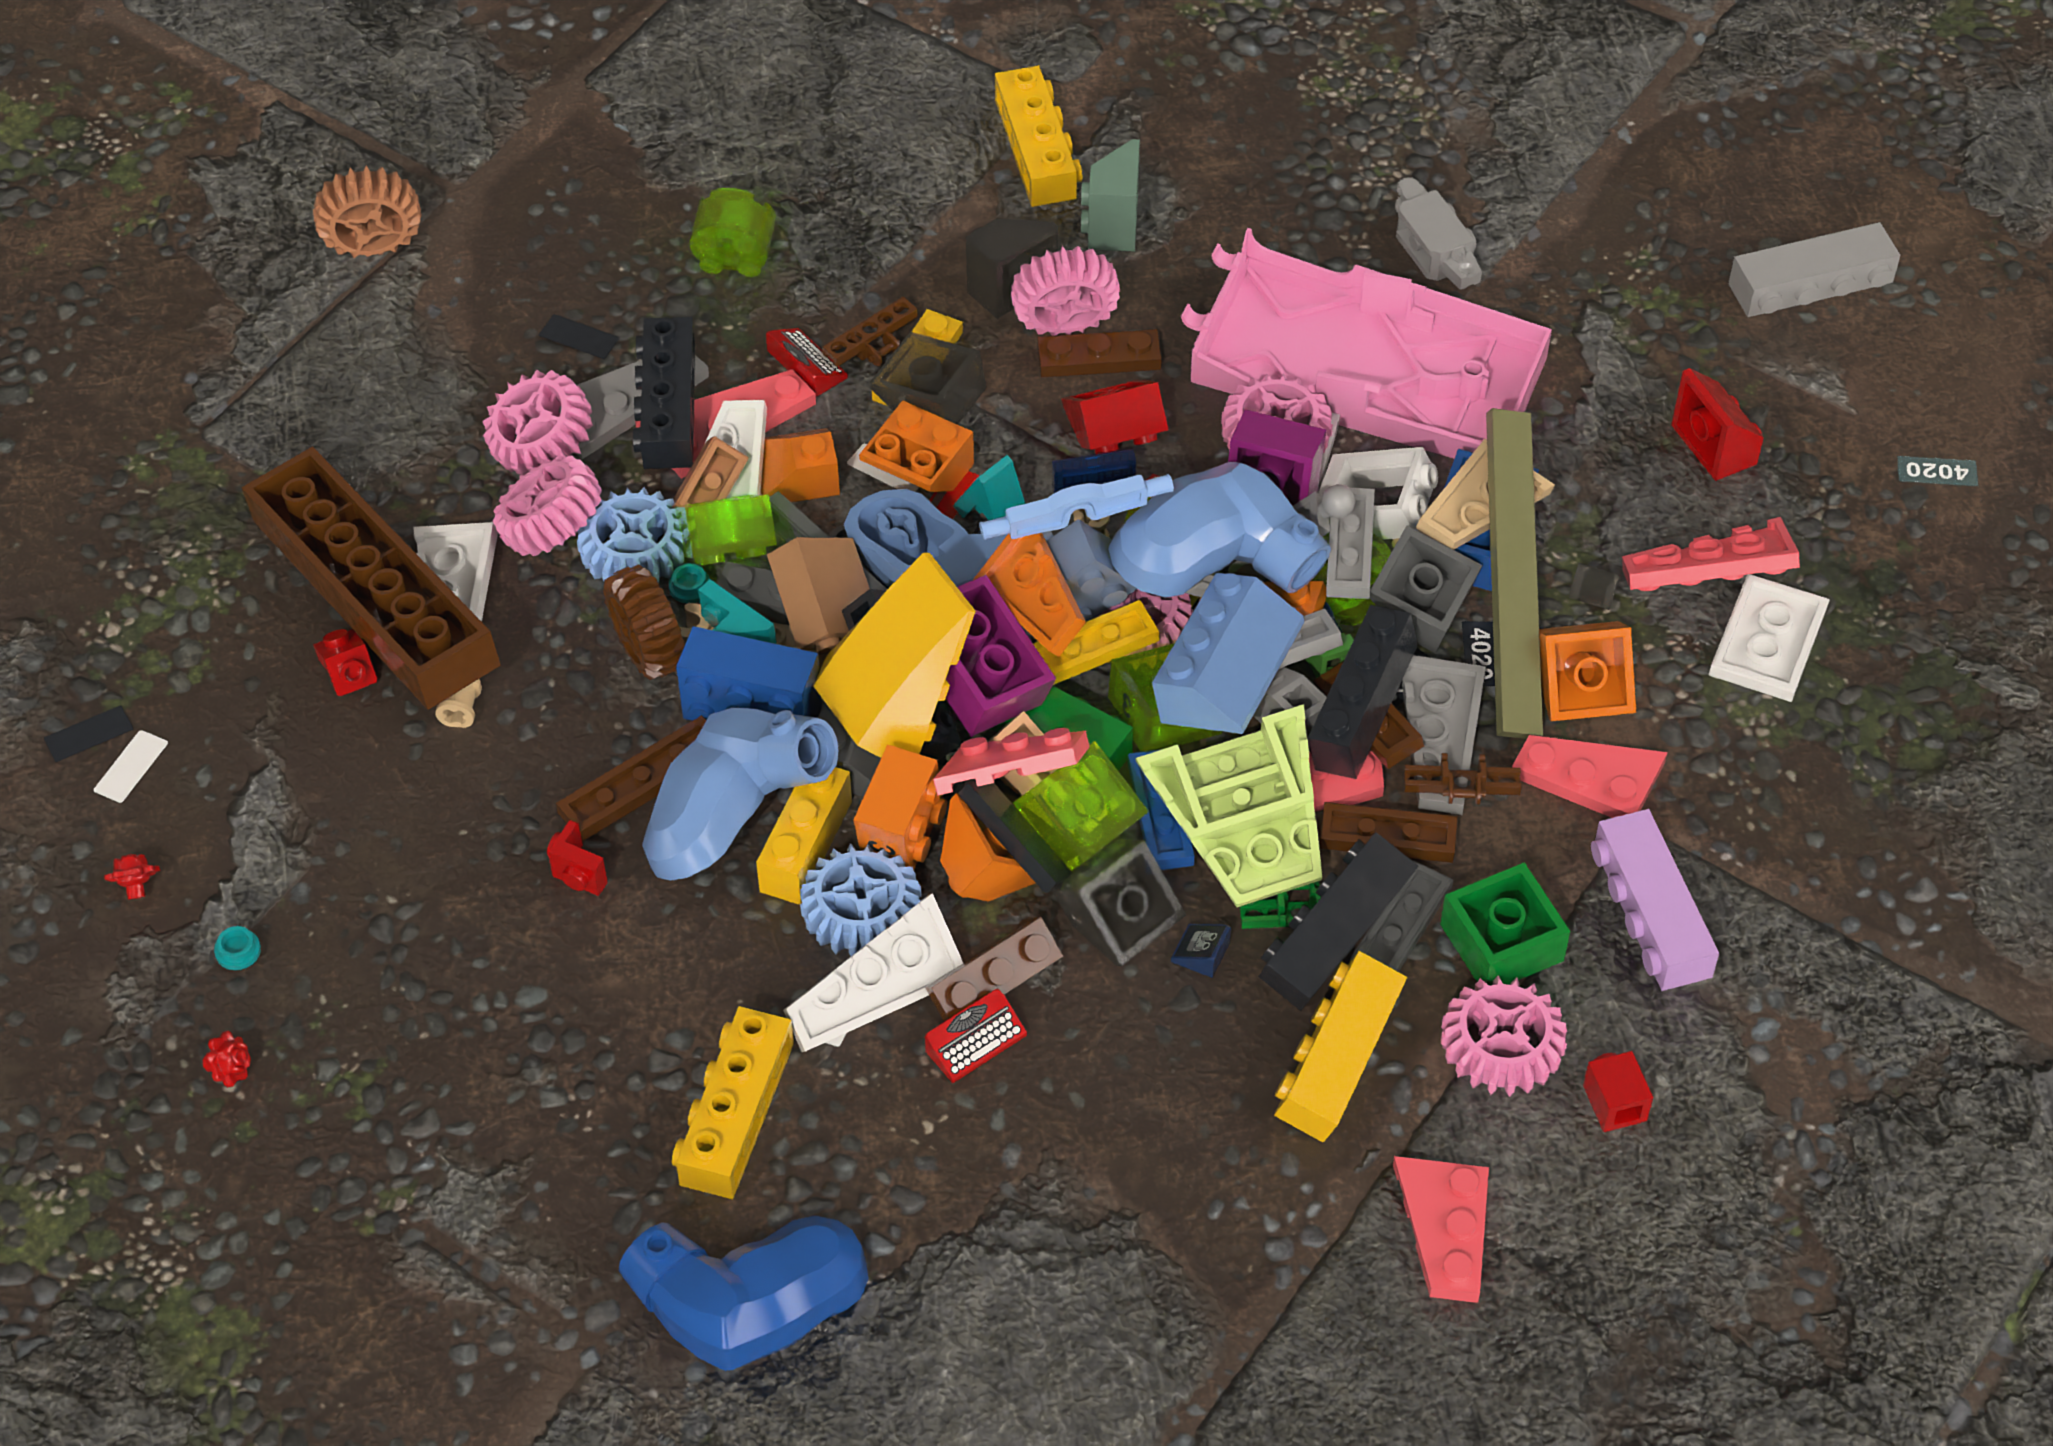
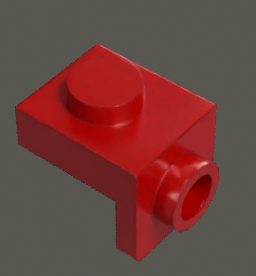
M345 629L332 631L323 637V641L313 644L318 660L327 670L338 696L346 695L377 682V676L366 645L353 629L349 631Z
M569 820L562 832H556L553 835L547 848L552 876L562 880L568 887L576 891L585 890L599 896L608 883L604 858L582 849L583 843L579 823Z

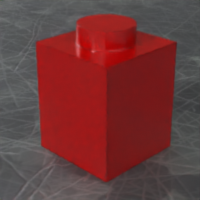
M1633 1051L1621 1054L1606 1053L1588 1062L1583 1087L1603 1133L1646 1122L1651 1109L1653 1095Z

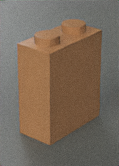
M796 537L767 554L797 649L816 650L819 655L828 654L849 632L842 610L870 588L853 538Z

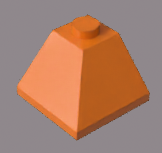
M824 428L765 437L760 507L767 506V498L778 491L790 502L840 495L838 462L831 431Z
M955 793L950 799L940 859L949 877L948 883L952 890L964 898L968 897L989 902L1035 884V881L959 796L960 794Z

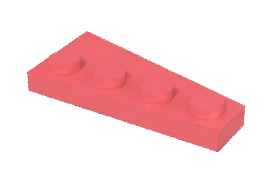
M791 369L696 399L694 404L693 463L706 442L723 401L764 400L767 406L765 430L767 432L816 405L815 392ZM635 421L636 428H640L641 421ZM691 468L672 469L682 479L687 476Z
M1781 517L1767 520V528L1752 531L1749 525L1733 528L1732 537L1720 540L1714 539L1710 535L1693 538L1689 547L1680 549L1677 545L1669 544L1622 556L1623 573L1630 590L1638 589L1641 591H1652L1663 585L1678 583L1691 586L1699 584L1703 580L1717 578L1736 580L1747 574L1762 572L1773 575L1781 574L1787 569L1800 568L1799 551Z

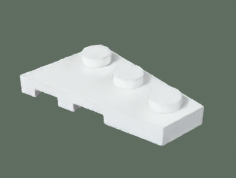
M764 400L723 401L706 439L708 441L713 436H716L749 457L715 519L759 518L767 406Z

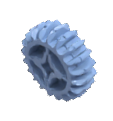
M627 487L625 493L619 496L611 491L608 497L609 500H601L599 505L595 507L597 511L595 515L586 520L587 526L581 527L578 530L577 547L585 569H590L594 579L603 578V581H605L616 571L639 564L648 569L651 575L657 579V582L660 581L659 577L661 576L670 579L674 569L683 565L684 557L688 556L690 550V527L687 525L683 509H673L674 499L664 500L660 491L650 496L645 487L639 493H632ZM664 534L662 540L657 544L658 537ZM609 536L610 540L603 544L605 539Z
M850 843L847 853L844 854L833 848L830 854V861L818 857L816 870H808L805 877L806 884H803L800 890L802 901L800 904L801 916L806 921V928L809 934H816L820 947L831 943V949L835 955L846 948L849 950V955L852 956L921 901L919 899L921 897V886L916 881V874L913 868L905 867V862L900 855L889 859V855L884 849L875 853L869 844L864 848V851H856L855 847Z

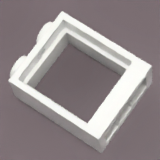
M1423 447L1333 454L1319 494L1323 495L1330 486L1336 484L1344 485L1348 488L1403 486L1397 504L1374 506L1372 540L1398 539L1406 526L1417 530L1418 521L1426 512L1432 491L1437 486L1438 472L1436 466L1429 460ZM1330 532L1323 536L1327 543H1329Z

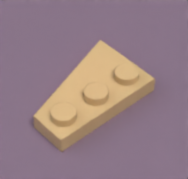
M1484 439L1422 515L1416 526V529L1426 536L1453 550L1490 529L1487 439ZM1533 470L1534 503L1550 495L1555 484Z

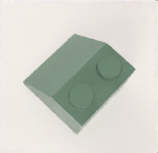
M1140 139L1128 141L1091 165L1090 182H1082L1081 206H1089V210H1082L1081 233H1088V249L1135 252Z

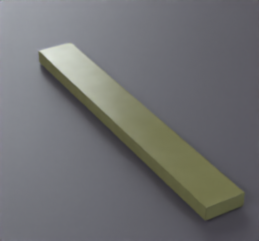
M1492 408L1486 413L1496 731L1497 736L1527 739L1529 735L1543 736L1531 413Z

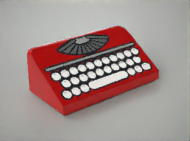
M799 328L766 332L767 351L787 370L793 369L815 392L816 397L848 378V374L839 366L833 365V360L829 356L826 358L823 355L822 349Z
M997 988L929 1031L925 1035V1052L952 1083H955L1026 1037L1027 1031L1005 995Z

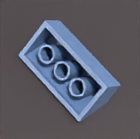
M1216 573L1152 682L1161 723L1243 734L1303 626V615L1257 577L1232 573Z

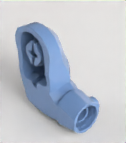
M1228 462L1204 472L1174 479L1172 481L1173 492L1153 496L1146 505L1142 506L1126 520L1115 533L1108 547L1113 567L1126 582L1142 592L1165 598L1183 595L1204 577L1219 572L1233 560L1253 564L1254 570L1288 593H1295L1318 574L1331 552L1330 545L1318 533L1317 525L1306 519L1302 514H1298L1283 492L1264 473L1238 462Z
M908 489L883 490L864 497L850 509L844 522L847 537L853 538L860 560L887 589L923 552L931 553L957 587L968 583L975 578L1008 535L1004 534L983 540L981 534H968L955 520L942 514L923 494ZM1051 531L1042 532L1046 541L1053 537Z
M730 708L709 715L696 740L670 764L645 831L642 846L650 868L656 877L670 881L687 878L710 867L725 854L741 827L754 814L766 794L778 788L786 789L826 780L836 767L838 760V742L833 728L825 720L795 715L789 710L774 714L758 709Z

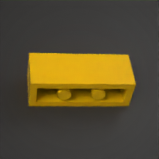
M835 767L824 781L794 787L756 862L759 891L761 893L798 905L802 903L800 890L802 885L806 884L805 877L808 870H816L818 857L825 858L852 803L850 771Z

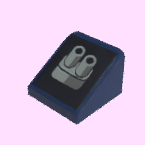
M1188 924L1171 957V962L1213 978L1230 944L1231 927L1223 924Z

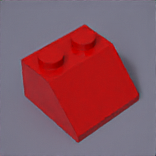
M1691 368L1683 370L1671 426L1715 481L1757 465L1764 438L1760 428L1747 418L1740 409L1736 398L1729 395L1718 381Z
M1137 379L1061 398L1063 408L1081 448L1094 449L1095 455L1119 450L1118 443L1132 439L1134 445L1158 440L1157 433L1169 430L1158 382Z

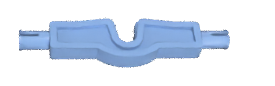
M1169 474L1144 481L1142 475H1136L1105 484L1088 483L1071 486L1052 494L1046 499L1008 508L1005 511L1006 516L979 522L983 540L1009 533L1011 539H1017L1036 533L1063 529L1068 526L1071 514L1078 509H1084L1087 517H1090L1091 520H1098L1125 510L1144 506L1147 504L1148 497L1173 492L1172 479Z

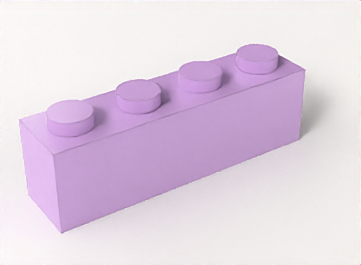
M1646 809L1599 821L1595 841L1591 843L1592 856L1598 867L1603 866L1608 876V888L1615 903L1620 902L1625 912V924L1632 939L1637 938L1643 950L1642 960L1646 972L1650 976H1655L1661 991L1713 978L1719 952L1650 810Z

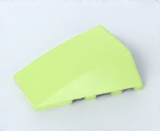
M1304 704L1262 717L1261 731L1183 756L1178 745L1136 758V763L1236 907L1322 880Z

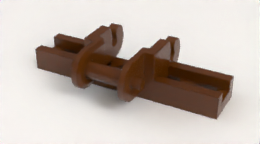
M903 296L822 346L823 355L826 358L829 356L836 367L856 355L862 361L867 358L870 363L872 362L875 366H880L883 356L891 351L896 354L901 348L900 340L896 339L892 332L917 318V308ZM905 308L908 309V311L904 314H897ZM889 318H892V322L888 324L885 322ZM867 326H871L872 328L876 327L877 331L874 333H865L863 329ZM880 336L885 346L876 351L869 343ZM843 347L846 348V350H845L844 352L835 353L836 351H838L839 349H841V348H843Z
M1441 753V766L1405 765L1404 769L1405 792L1443 793V796H1448V804H1452L1454 798H1475L1476 805H1480L1481 797H1486V794L1520 795L1521 793L1520 768L1486 767L1485 754H1479L1478 771L1449 770L1448 753ZM1413 776H1421L1425 780H1410V778ZM1437 776H1441V781L1432 779ZM1458 777H1465L1470 781V785L1459 787L1454 783V780ZM1486 778L1490 779L1492 782H1486ZM1502 778H1509L1513 780V782L1498 781Z

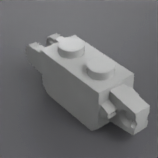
M1403 177L1402 180L1400 179L1397 192L1401 197L1396 199L1395 204L1396 212L1399 215L1396 238L1425 277L1436 281L1447 277L1460 290L1480 283L1482 270L1473 255L1476 249L1475 236L1458 219L1454 207L1449 202L1446 203L1437 190L1427 192L1417 179H1413V177Z

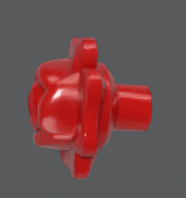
M128 854L121 856L120 859L115 858L113 861V872L104 875L106 881L116 882L118 885L126 887L128 900L146 897L144 883L151 878L150 876L160 871V866L150 865L144 854Z
M227 1030L222 1032L218 1038H211L208 1041L210 1052L203 1058L204 1069L207 1072H212V1078L215 1082L222 1081L227 1088L233 1087L238 1080H245L248 1075L247 1068L250 1066L251 1057L242 1037H234L232 1032Z

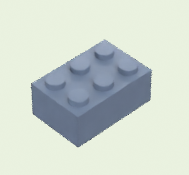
M1077 519L1046 542L1087 622L1111 606H1116L1125 601L1127 596L1137 588L1126 582L1113 567L1108 550L1112 539ZM1023 628V630L1025 631V633L1027 634L1032 643L1038 642L1027 630Z

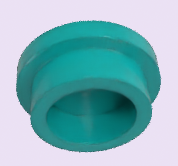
M683 564L677 567L670 577L669 592L675 600L681 603L700 602L698 590L710 577L699 565Z
M241 926L225 929L218 936L214 947L217 962L229 970L248 968L257 961L261 953L258 937L252 931Z

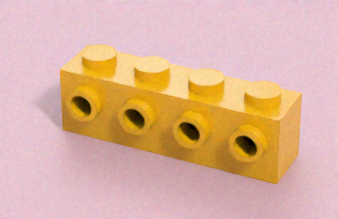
M1040 66L995 73V102L1031 207L1077 199V183L1082 182L1081 165L1078 159H1072V141L1069 132L1063 133L1062 131L1063 117L1059 106H1053L1054 93L1051 81L1044 80Z
M1361 951L1356 953L1349 964L1342 961L1339 963L1328 986L1335 989L1330 1000L1323 998L1312 1016L1311 1022L1316 1024L1317 1027L1312 1037L1305 1034L1294 1053L1293 1059L1299 1062L1294 1074L1288 1071L1276 1090L1275 1096L1281 1099V1102L1274 1116L1321 1142L1328 1138L1338 1126L1407 979L1406 976Z
M739 1006L732 1023L726 1022L724 1024L719 1040L721 1051L717 1061L710 1060L704 1076L705 1091L701 1100L695 1099L693 1101L688 1116V1126L690 1128L685 1139H678L673 1151L672 1165L677 1167L680 1186L734 1199L794 1045L791 1019Z

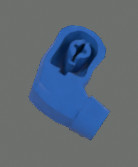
M815 1215L793 1220L761 1241L744 1244L730 1251L723 1259L709 1257L706 1251L671 1224L662 1222L640 1234L625 1251L619 1263V1273L647 1310L654 1312L671 1337L699 1359L724 1371L735 1370L784 1350L798 1342L825 1319L847 1310L860 1300L869 1280L866 1257L862 1245L853 1230L838 1220Z

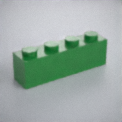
M1054 685L1042 705L1025 712L1043 734L1057 728H1068L1070 732L1086 731L1090 747L1079 762L1071 766L1081 777L1104 789L1127 761L1128 754L1133 753L1132 726L1128 725L1122 718L1116 715H1109L1091 706L1082 697L1072 696L1054 687ZM1011 718L989 729L998 732L1003 726H1005L1014 718Z

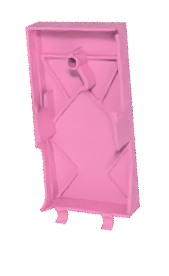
M1250 228L1246 230L1241 253H1226L1221 248V245L1217 244L1212 254L1213 262L1218 267L1229 270L1230 273L1210 313L1198 314L1192 310L1190 304H1187L1181 315L1182 321L1187 327L1200 331L1192 350L1191 382L1235 394L1238 385L1247 386L1251 377L1259 382L1263 381L1266 374L1272 380L1280 379L1284 373L1286 380L1291 382L1300 377L1303 387L1314 384L1316 394H1324L1326 405L1330 406V411L1340 414V426L1408 446L1423 447L1426 451L1455 459L1458 449L1474 452L1482 441L1487 439L1486 413L1490 409L1496 408L1525 412L1546 362L1552 329L1428 289L1426 286L1412 283V279L1383 274L1356 264L1352 270L1343 273L1316 266L1261 246L1255 240Z

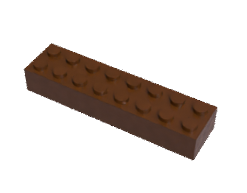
M313 446L241 487L254 523L427 710L501 666L491 631Z

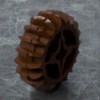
M639 564L616 571L612 576L605 579L603 594L609 611L608 615L614 625L613 629L619 637V642L622 643L625 652L630 657L632 663L636 665L639 673H643L647 679L662 678L676 672V666L684 649L685 641L682 638V630L676 620L677 616L673 613L664 590L660 588L657 579L651 575V572Z

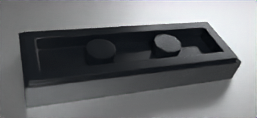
M973 780L960 790L959 796L1044 893L1064 885L1074 875L994 783L977 787L976 780Z

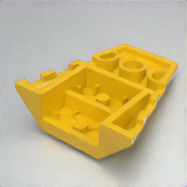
M923 552L828 653L814 684V688L856 745L880 758L887 744L920 754L924 741H931L936 727L932 717L937 702L945 701L950 684L946 681L950 665L958 664L976 612L931 553Z

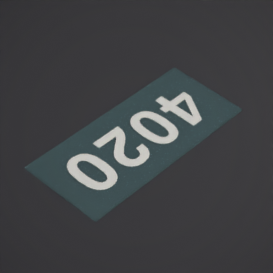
M1897 456L1899 481L1978 486L1976 461Z

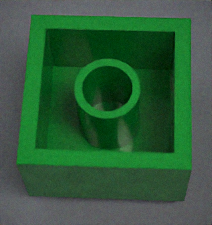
M1525 862L1445 894L1440 925L1476 982L1482 979L1487 985L1491 986L1493 980L1499 976L1503 984L1508 985L1516 977L1520 980L1564 961L1570 930Z

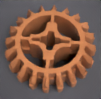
M366 165L363 171L355 172L350 168L348 175L343 176L335 173L333 182H324L322 191L316 192L313 218L319 238H323L326 247H334L338 255L350 252L354 258L358 255H366L368 257L376 254L382 255L389 250L396 252L399 244L410 245L411 237L418 234L421 208L415 189H412L408 179H401L397 171L387 175L383 167H380L376 172L370 171Z

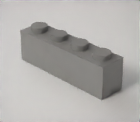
M1879 222L1735 256L1728 284L1747 317L1764 313L1769 314L1777 310L1797 305H1807L1814 301L1844 296L1852 292L1882 287L1893 283L1900 253Z

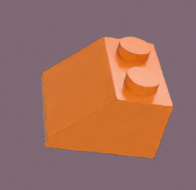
M1615 621L1539 629L1541 690L1550 721L1636 713L1631 627Z

